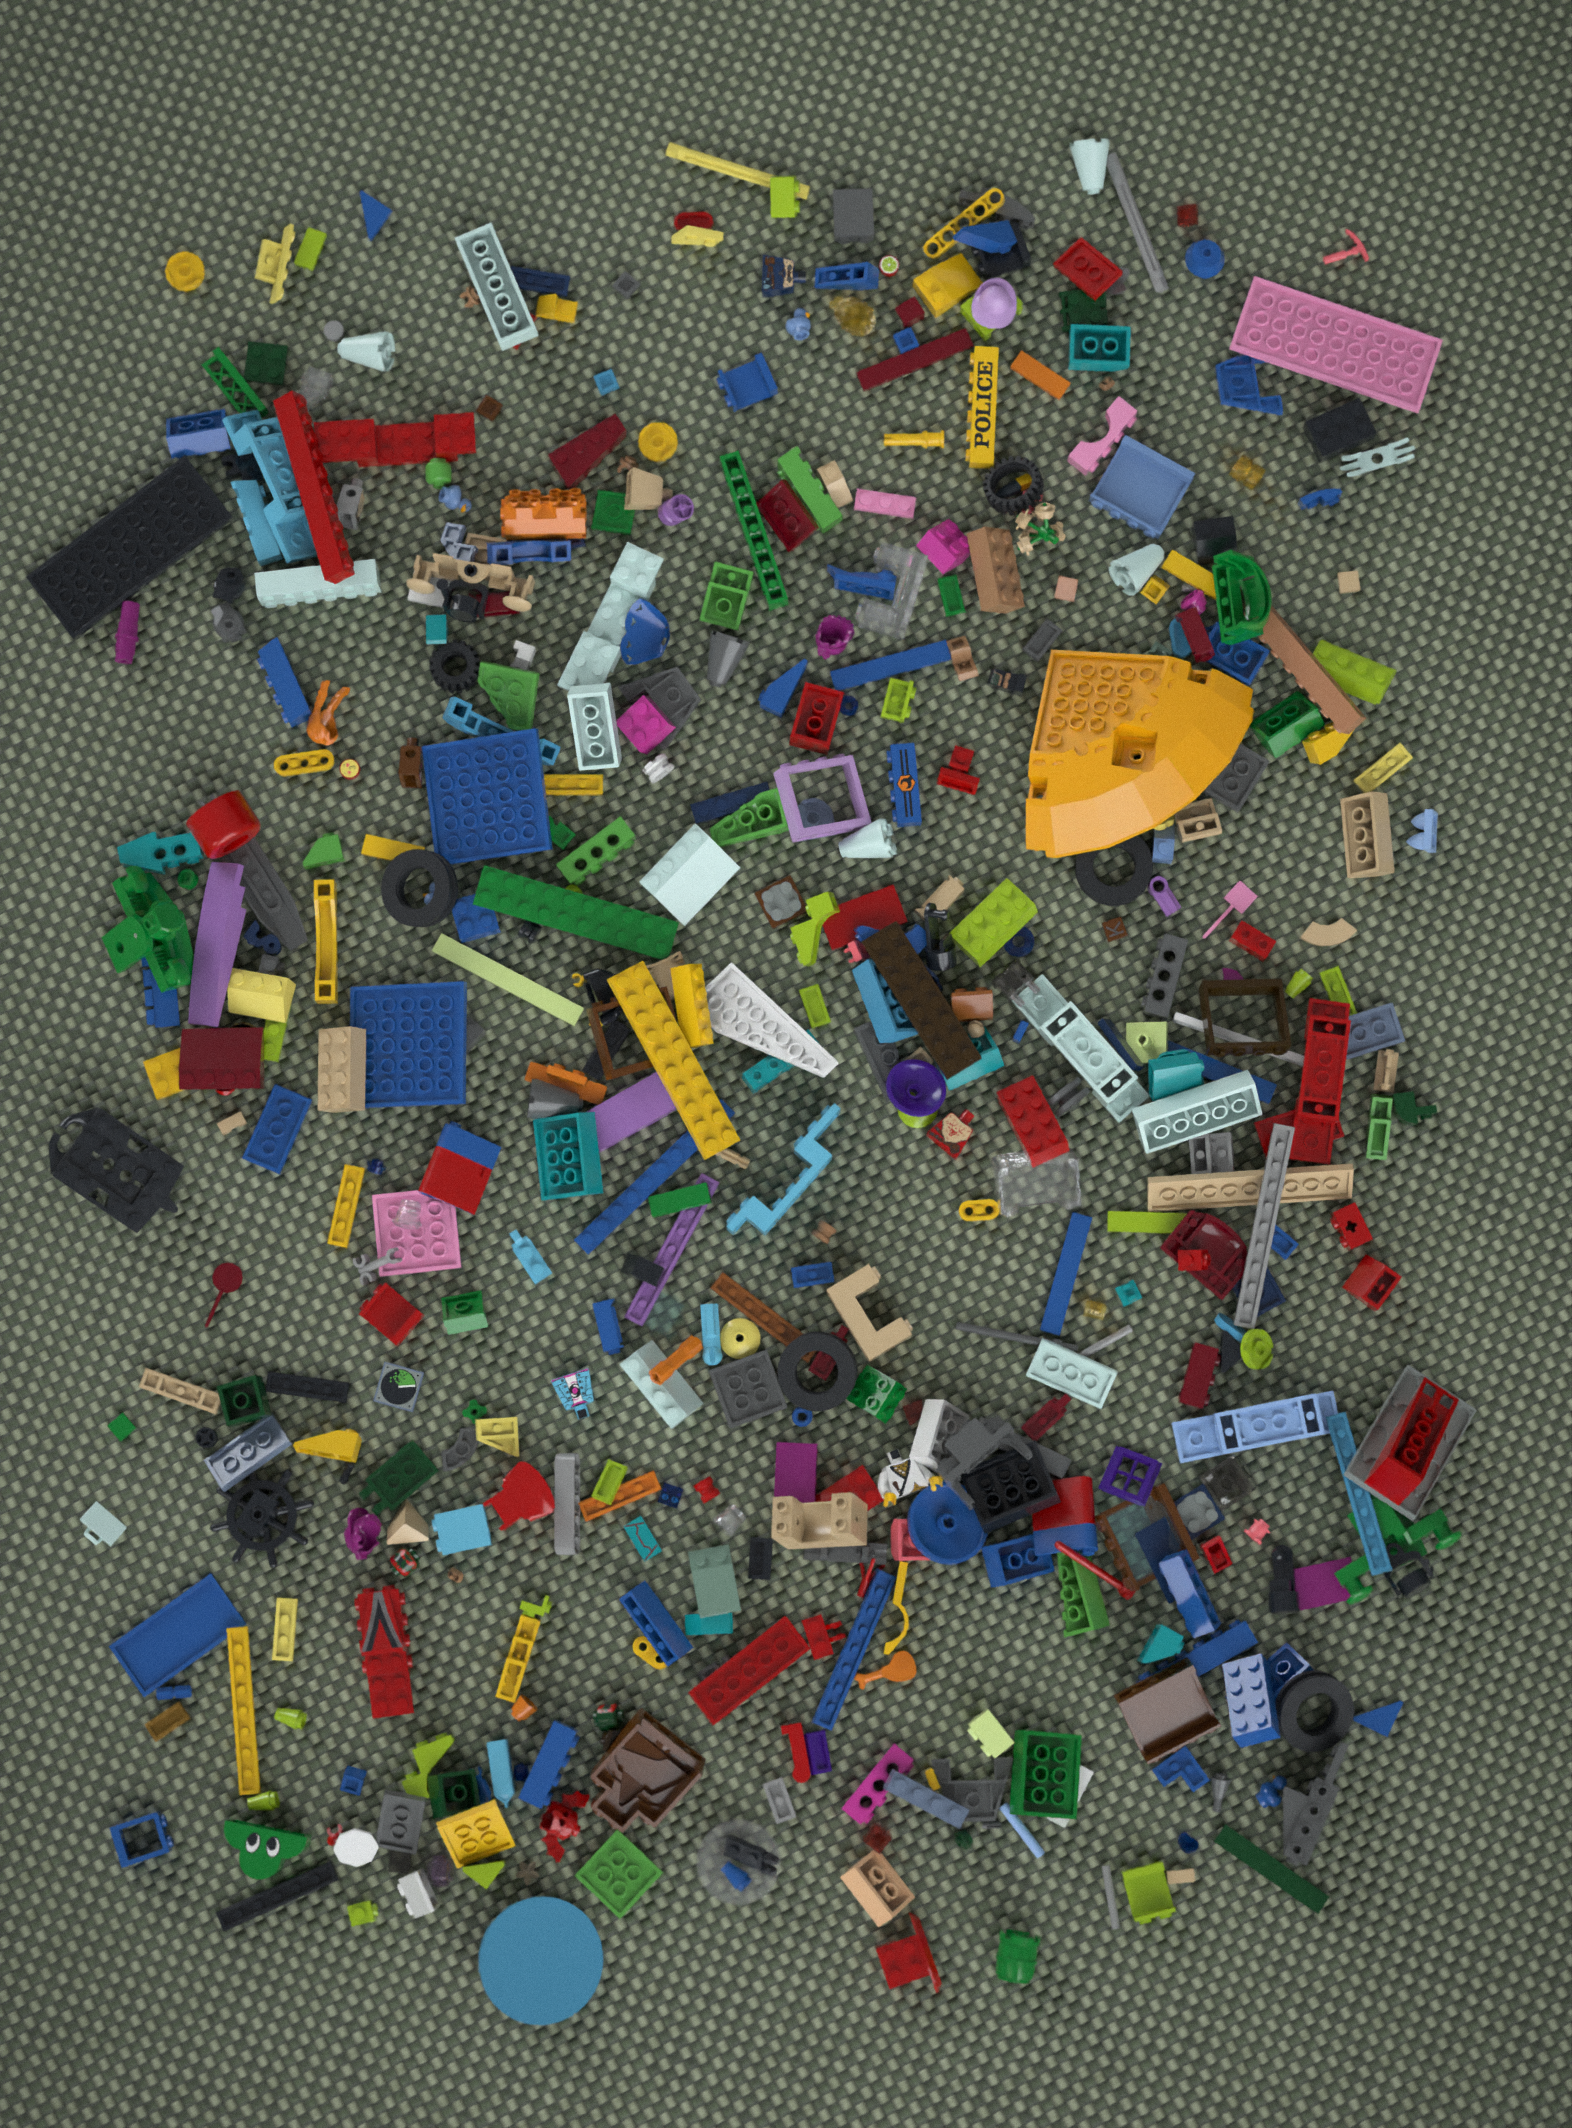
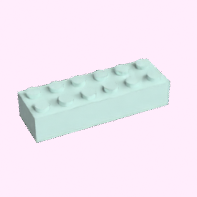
M492 223L455 237L502 351L539 336Z
M375 559L353 561L355 575L337 584L324 580L320 565L254 573L257 598L262 606L274 608L277 607V604L293 606L297 602L305 601V603H315L319 599L334 601L337 600V597L353 599L357 595L365 594V596H375L381 592L379 568Z
M1248 1070L1132 1109L1139 1139L1146 1154L1263 1115L1256 1085Z

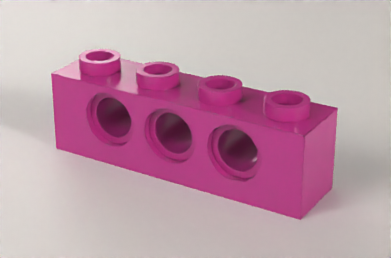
M894 1743L841 1809L860 1825L863 1822L867 1824L874 1816V1813H872L876 1806L881 1807L887 1800L885 1795L888 1791L885 1789L876 1791L873 1788L874 1781L881 1779L886 1782L890 1775L887 1773L886 1768L890 1763L897 1764L898 1772L907 1775L914 1767L912 1764L914 1759ZM861 1797H871L872 1804L869 1807L861 1806Z

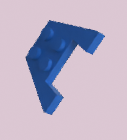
M1243 355L1215 365L1221 405L1283 415L1281 395L1260 397L1255 364L1268 362Z

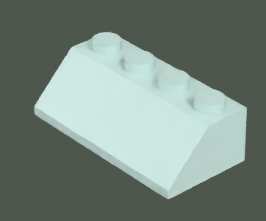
M651 1340L620 1363V1366L669 1427L673 1429L704 1403L677 1370L662 1385L655 1384L650 1379L649 1371L659 1362L667 1359L655 1342Z

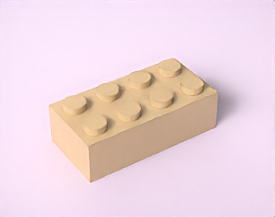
M351 1026L319 1029L318 1111L338 1113L365 1110L366 1029Z

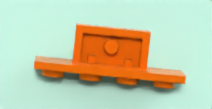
M530 1062L524 1078L525 1081L531 1083L532 1079H539L580 1094L579 1098L596 1105L603 1102L607 1086L589 1081L587 1077H584L585 1073L578 1070H573V1073L566 1071L565 1066L554 1063V1066L548 1065L547 1067Z

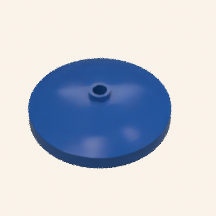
M943 1482V1487L935 1484L936 1491H932L931 1486H928L914 1498L908 1511L907 1525L912 1542L925 1557L940 1564L953 1565L970 1559L982 1548L988 1533L984 1534L974 1509L970 1511L945 1482Z

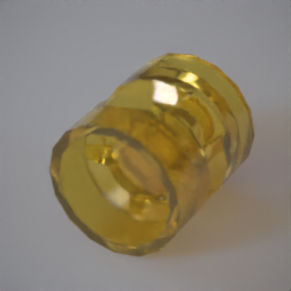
M1243 454L1233 466L1229 476L1236 481L1242 480V485L1252 491L1265 474L1266 469L1259 464L1253 465V460Z

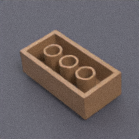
M982 527L967 533L981 611L1007 614L1025 607L1010 530Z

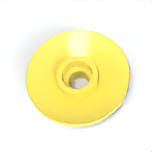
M737 1318L729 1321L722 1328L720 1333L721 1348L728 1356L734 1359H742L753 1355L759 1348L760 1332L753 1322ZM737 1335H743L744 1340L742 1342H738L736 1340Z

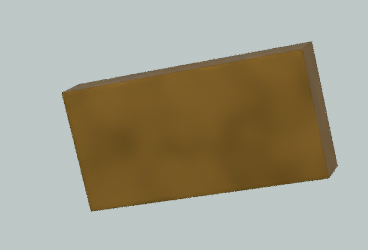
M178 1701L144 1726L154 1741L157 1742L190 1720L191 1717L181 1702Z

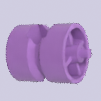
M678 494L662 502L658 508L659 519L667 526H674L689 519L694 512L692 500L684 494Z

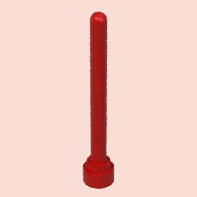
M1061 1541L1055 1542L1056 1549L1117 1588V1592H1119L1121 1597L1126 1600L1132 1598L1135 1591L1127 1589L1123 1582Z

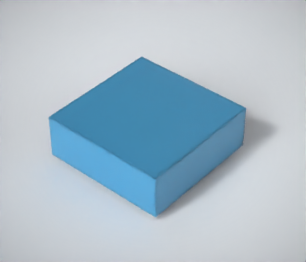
M612 369L593 376L601 396L619 389Z

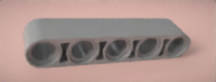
M557 1453L555 1456L554 1547L557 1555H578L580 1551V1505H578V1502L580 1503V1456L578 1453Z

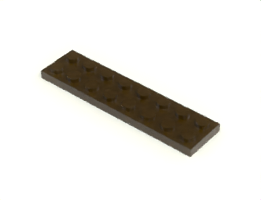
M897 921L861 942L946 1080L982 1060L979 1052Z

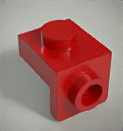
M1208 1249L1178 1250V1271L1209 1269L1211 1257L1208 1254Z

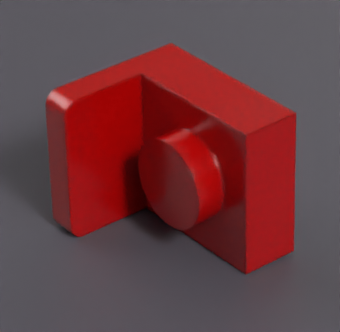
M955 745L948 769L968 774L974 751Z

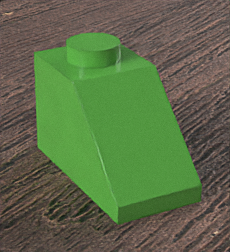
M333 832L322 835V838L317 839L303 861L305 870L345 861L339 835H334Z

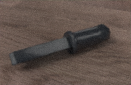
M345 1463V1468L339 1478L342 1485L348 1483L355 1463Z

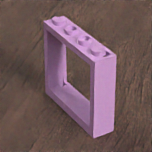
M838 754L833 756L832 759L821 757L816 759L815 762L803 760L798 762L797 765L786 763L780 765V769L773 773L792 843L858 831L871 823L853 755L845 756V754ZM842 765L857 819L804 828L789 774Z

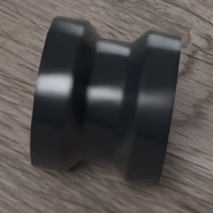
M526 920L520 928L518 936L526 938L528 943L533 944L540 934L542 927L539 925L535 926L532 922Z
M203 1427L197 1431L195 1440L199 1446L211 1448L216 1445L218 1435L214 1429Z

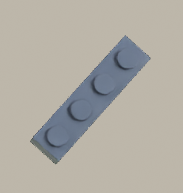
M892 1769L883 1786L890 1793L959 1829L969 1812V1809L894 1769Z

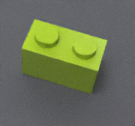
M796 176L770 177L771 218H795L797 213H800V201H797V193L800 192V181L796 179Z

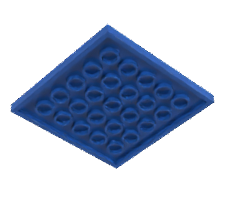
M534 728L422 746L435 853L440 854L453 865L553 850L538 729Z
M467 982L350 987V1026L366 1029L365 1108L466 1104Z

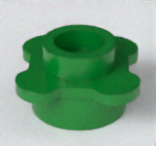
M471 1400L468 1408L464 1409L462 1414L464 1417L470 1418L472 1423L475 1424V1419H481L487 1413V1408L480 1406L477 1400Z

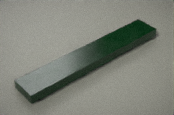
M1226 1824L1213 1841L1315 1913L1319 1914L1329 1899L1328 1895Z

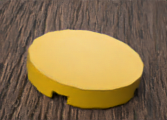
M182 251L169 258L165 267V274L173 288L187 292L201 285L205 277V268L202 260L196 254Z
M650 423L639 434V450L650 461H666L677 450V434L666 423Z

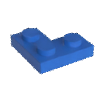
M1183 1746L1151 1769L1163 1787L1180 1775L1192 1792L1210 1781L1186 1746Z

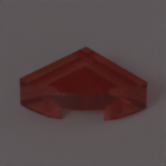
M922 1399L902 1406L910 1426L916 1423L922 1414Z

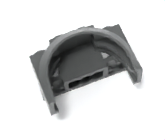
M999 1415L995 1418H989L984 1423V1426L976 1417L972 1421L970 1419L967 1420L957 1434L953 1433L945 1440L944 1446L949 1458L945 1457L937 1464V1474L970 1511L975 1508L973 1505L974 1500L962 1488L959 1482L961 1480L959 1476L962 1473H969L999 1447L998 1444L1000 1442L1012 1446L1027 1460L1032 1457L1031 1450L1015 1434L1013 1427L1008 1422L1005 1423Z

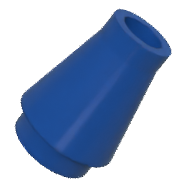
M730 1861L721 1869L735 1890L738 1889L740 1892L752 1881L749 1873L733 1865Z

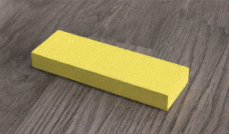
M1398 743L1355 778L1353 782L1363 793L1372 792L1413 757L1401 743Z
M277 1598L272 1660L294 1661L298 1599Z

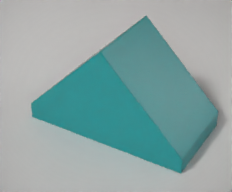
M426 615V644H446L449 634L446 615Z

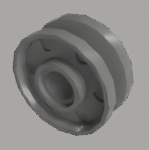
M1080 1076L1064 1086L1047 1101L1050 1107L1057 1103L1060 1105L1054 1113L1057 1118L1077 1105L1091 1092L1088 1087L1080 1091L1077 1089L1083 1081Z

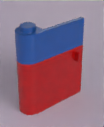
M450 1121L449 1124H444L418 1192L475 1215L501 1147L461 1129L462 1125Z
M1078 1476L1053 1480L1052 1482L1061 1502L1032 1514L1035 1555L1060 1553L1061 1551L1055 1548V1542L1061 1541L1071 1549L1077 1550L1083 1556L1094 1555V1552L1098 1551L1092 1478L1089 1476Z

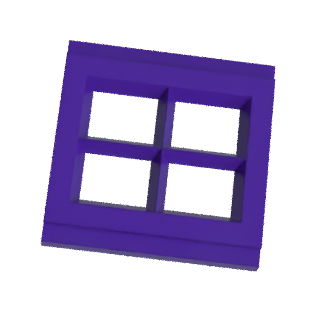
M1116 1446L1098 1489L1134 1504L1145 1506L1162 1463L1124 1447ZM1124 1457L1134 1460L1130 1473L1119 1470ZM1138 1462L1149 1466L1144 1479L1133 1475ZM1117 1473L1127 1476L1122 1490L1112 1486ZM1131 1479L1142 1482L1137 1495L1127 1492Z

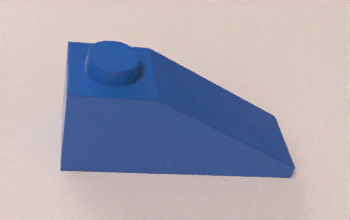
M1009 220L963 227L953 236L955 241L990 253L1000 252L1004 254L1010 251L1011 246L1017 242Z
M869 262L822 267L815 270L816 289L869 290L878 288L879 269Z
M803 659L771 683L766 691L762 690L758 698L761 709L782 718L806 670L808 660Z

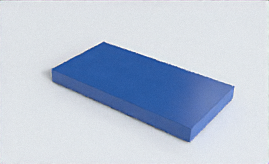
M274 1084L242 1159L281 1174L313 1100Z

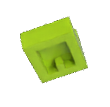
M372 1899L347 1906L352 1927L374 1922L377 1920L376 1916L379 1915L377 1904H373Z

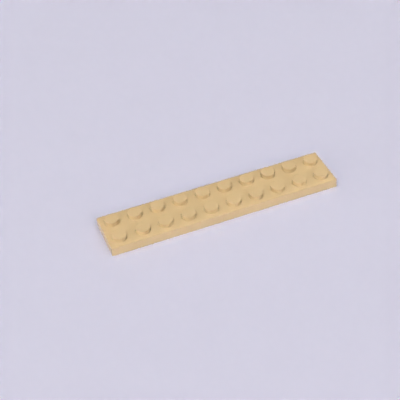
M1353 1164L1287 1168L1280 1203L1351 1199ZM1264 1170L1148 1177V1212L1257 1205Z

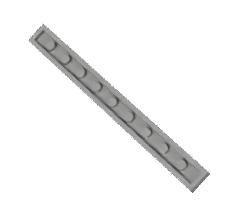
M1273 1124L1233 1323L1236 1326L1255 1329L1295 1127Z

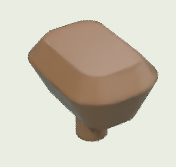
M1106 376L1100 382L1099 387L1106 391L1115 385V381L1111 377Z
M450 1568L448 1578L456 1583H460L463 1579V1573L455 1568Z

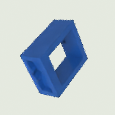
M161 1811L109 1828L121 1868L173 1851L174 1842L171 1834L168 1835L166 1831L168 1822L165 1814H161ZM154 1819L163 1849L131 1859L122 1829Z

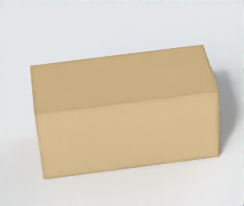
M240 1111L217 1123L221 1133L226 1135L232 1132V1129L238 1126L240 1128L247 1124V1121Z
M1193 1868L1166 1871L1167 1884L1195 1882Z

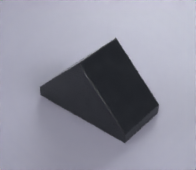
M628 1254L620 1273L657 1287L665 1268L641 1256Z
M1227 1331L1221 1332L1219 1373L1222 1374L1242 1358L1240 1345Z

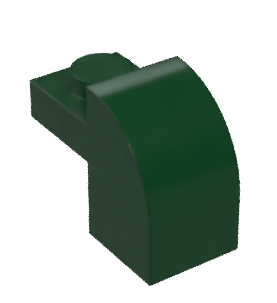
M1414 1091L1392 1095L1393 1113L1405 1125L1416 1126L1418 1124V1117H1420V1120H1429L1433 1118L1432 1115L1438 1113L1436 1105L1416 1107Z

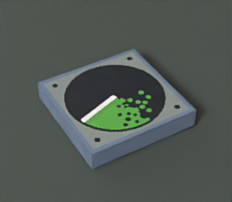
M384 1362L373 1401L414 1412L424 1372Z

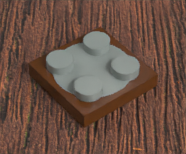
M791 875L754 893L772 930L807 913L806 904Z

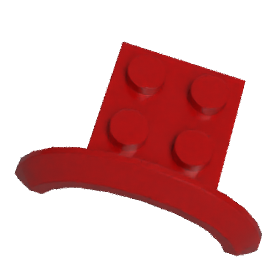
M909 1912L916 1934L875 1947L889 1989L930 1975L937 1993L942 1982L919 1917Z

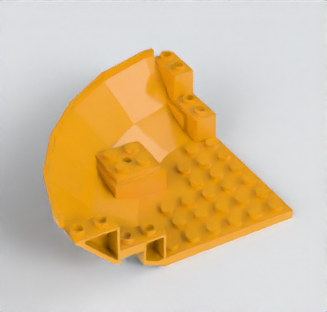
M1051 650L1030 750L1028 777L1031 784L1028 798H1026V849L1046 851V857L1059 858L1107 849L1157 827L1194 801L1231 762L1253 720L1254 709L1250 707L1253 689L1215 669H1211V671L1192 670L1191 662L1171 656ZM1136 755H1140V756H1141L1140 759H1137V760L1134 759V757H1135Z

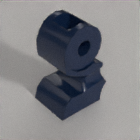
M254 920L243 937L247 940L249 946L258 949L263 948L268 955L277 956L282 950L280 941L273 934L259 939L258 934L261 932V928Z

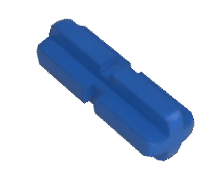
M190 1685L175 1686V1688L172 1686L159 1687L156 1689L157 1700L173 1699V1697H176V1699L192 1697V1687Z

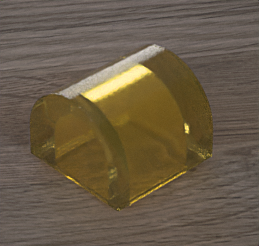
M1087 1300L1083 1316L1103 1321L1107 1306L1103 1303Z

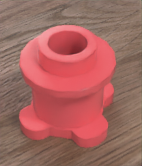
M1260 1518L1259 1521L1254 1519L1252 1526L1248 1530L1245 1529L1243 1531L1258 1545H1261V1539L1267 1533H1270L1268 1530L1270 1526Z

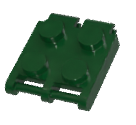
M1082 290L1059 292L1062 303L1060 314L1063 315L1062 332H1069L1071 324L1108 325L1107 309L1100 310V308H1106L1107 306L1106 292L1095 301ZM1065 297H1067L1068 308H1066ZM1067 315H1069V326H1067Z

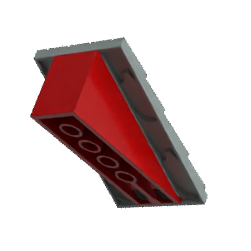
M1408 1364L1399 1376L1343 1475L1413 1521L1477 1409Z

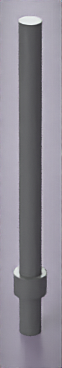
M957 1322L955 1329L1039 1346L1042 1338L962 1322ZM1059 1339L1049 1340L1077 1353L1078 1345L1064 1343Z

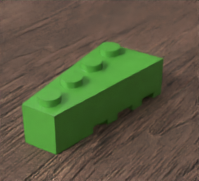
M796 446L777 459V475L780 480L786 479L819 526L817 531L820 530L824 534L842 522L843 515L830 495L822 492L824 491L819 478L812 477L811 466L807 460H801V451Z

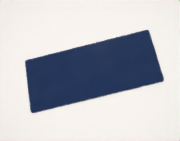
M1164 1517L1135 1533V1536L1168 1603L1171 1604L1176 1600L1169 1591L1165 1576L1160 1571L1159 1562L1165 1556L1176 1553L1181 1548Z

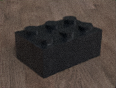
M1360 398L1306 421L1302 428L1319 464L1373 440L1377 433Z

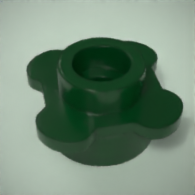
M962 1829L954 1833V1840L961 1849L968 1850V1848H971L973 1839L966 1830Z

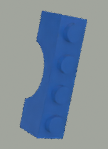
M542 539L487 543V563L511 565L527 561H571V541L568 539Z

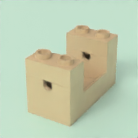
M869 1264L828 1288L826 1293L849 1328L868 1362H871L912 1336L911 1331H913V1328L907 1319L903 1320L900 1317L876 1332L856 1299L879 1285L880 1281L878 1279L881 1276L876 1267L873 1266L871 1268Z
M853 1493L832 1494V1501L801 1503L793 1496L773 1497L772 1539L787 1549L867 1545L868 1505Z

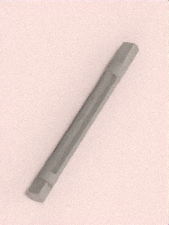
M1111 153L1107 157L1106 166L1155 291L1162 293L1169 288L1117 153Z

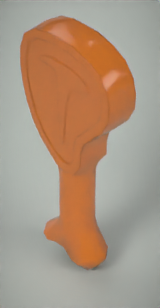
M899 1651L893 1655L888 1665L868 1674L856 1673L854 1680L859 1682V1688L862 1690L868 1682L879 1678H886L894 1682L908 1681L914 1678L917 1673L915 1660L909 1652Z

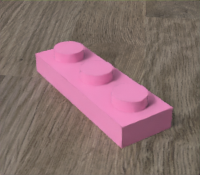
M857 489L854 510L913 519L916 497Z

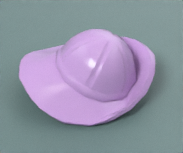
M992 278L980 285L971 305L972 315L977 323L987 328L997 329L1004 328L1012 322L1016 314L1017 304L1016 294L1010 283L1002 278Z

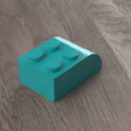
M1071 324L1069 331L1068 370L1114 372L1129 368L1131 326Z

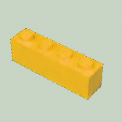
M702 963L670 968L678 1024L690 1048L714 1044Z

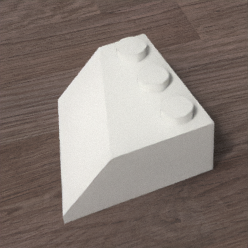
M926 1399L909 1457L937 1473V1464L943 1458H949L944 1446L945 1440L951 1434H957L962 1429L961 1426L969 1420V1415L944 1399Z

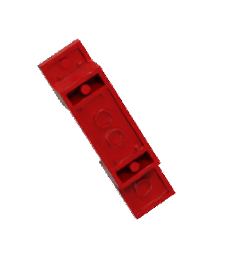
M474 412L434 415V422L376 425L374 418L314 422V432L317 435V444L323 456V463L357 461L359 467L429 463L434 458L446 459V462L458 461V454L476 453Z
M1309 998L1304 1034L1306 1045L1300 1092L1295 1104L1293 1120L1295 1130L1289 1160L1330 1165L1335 1124L1339 1120L1351 1020H1348L1350 1003Z

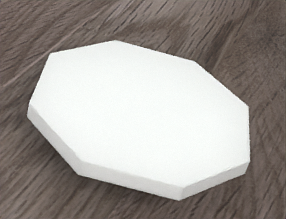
M354 1828L339 1835L333 1850L340 1862L358 1867L373 1860L378 1850V1844L372 1833Z

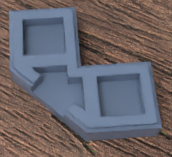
M446 522L440 541L449 556H453L454 559L474 562L478 548L474 545L462 544L467 528L464 525Z

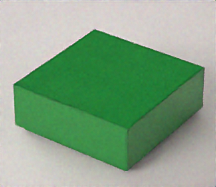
M123 1412L107 1425L121 1442L137 1429Z

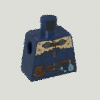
M763 255L762 298L794 293V283H806V271H794V260Z

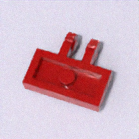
M822 1614L802 1620L814 1660L834 1654L830 1642L846 1638L845 1633L828 1637L827 1630L840 1627L842 1625L841 1621L825 1625Z

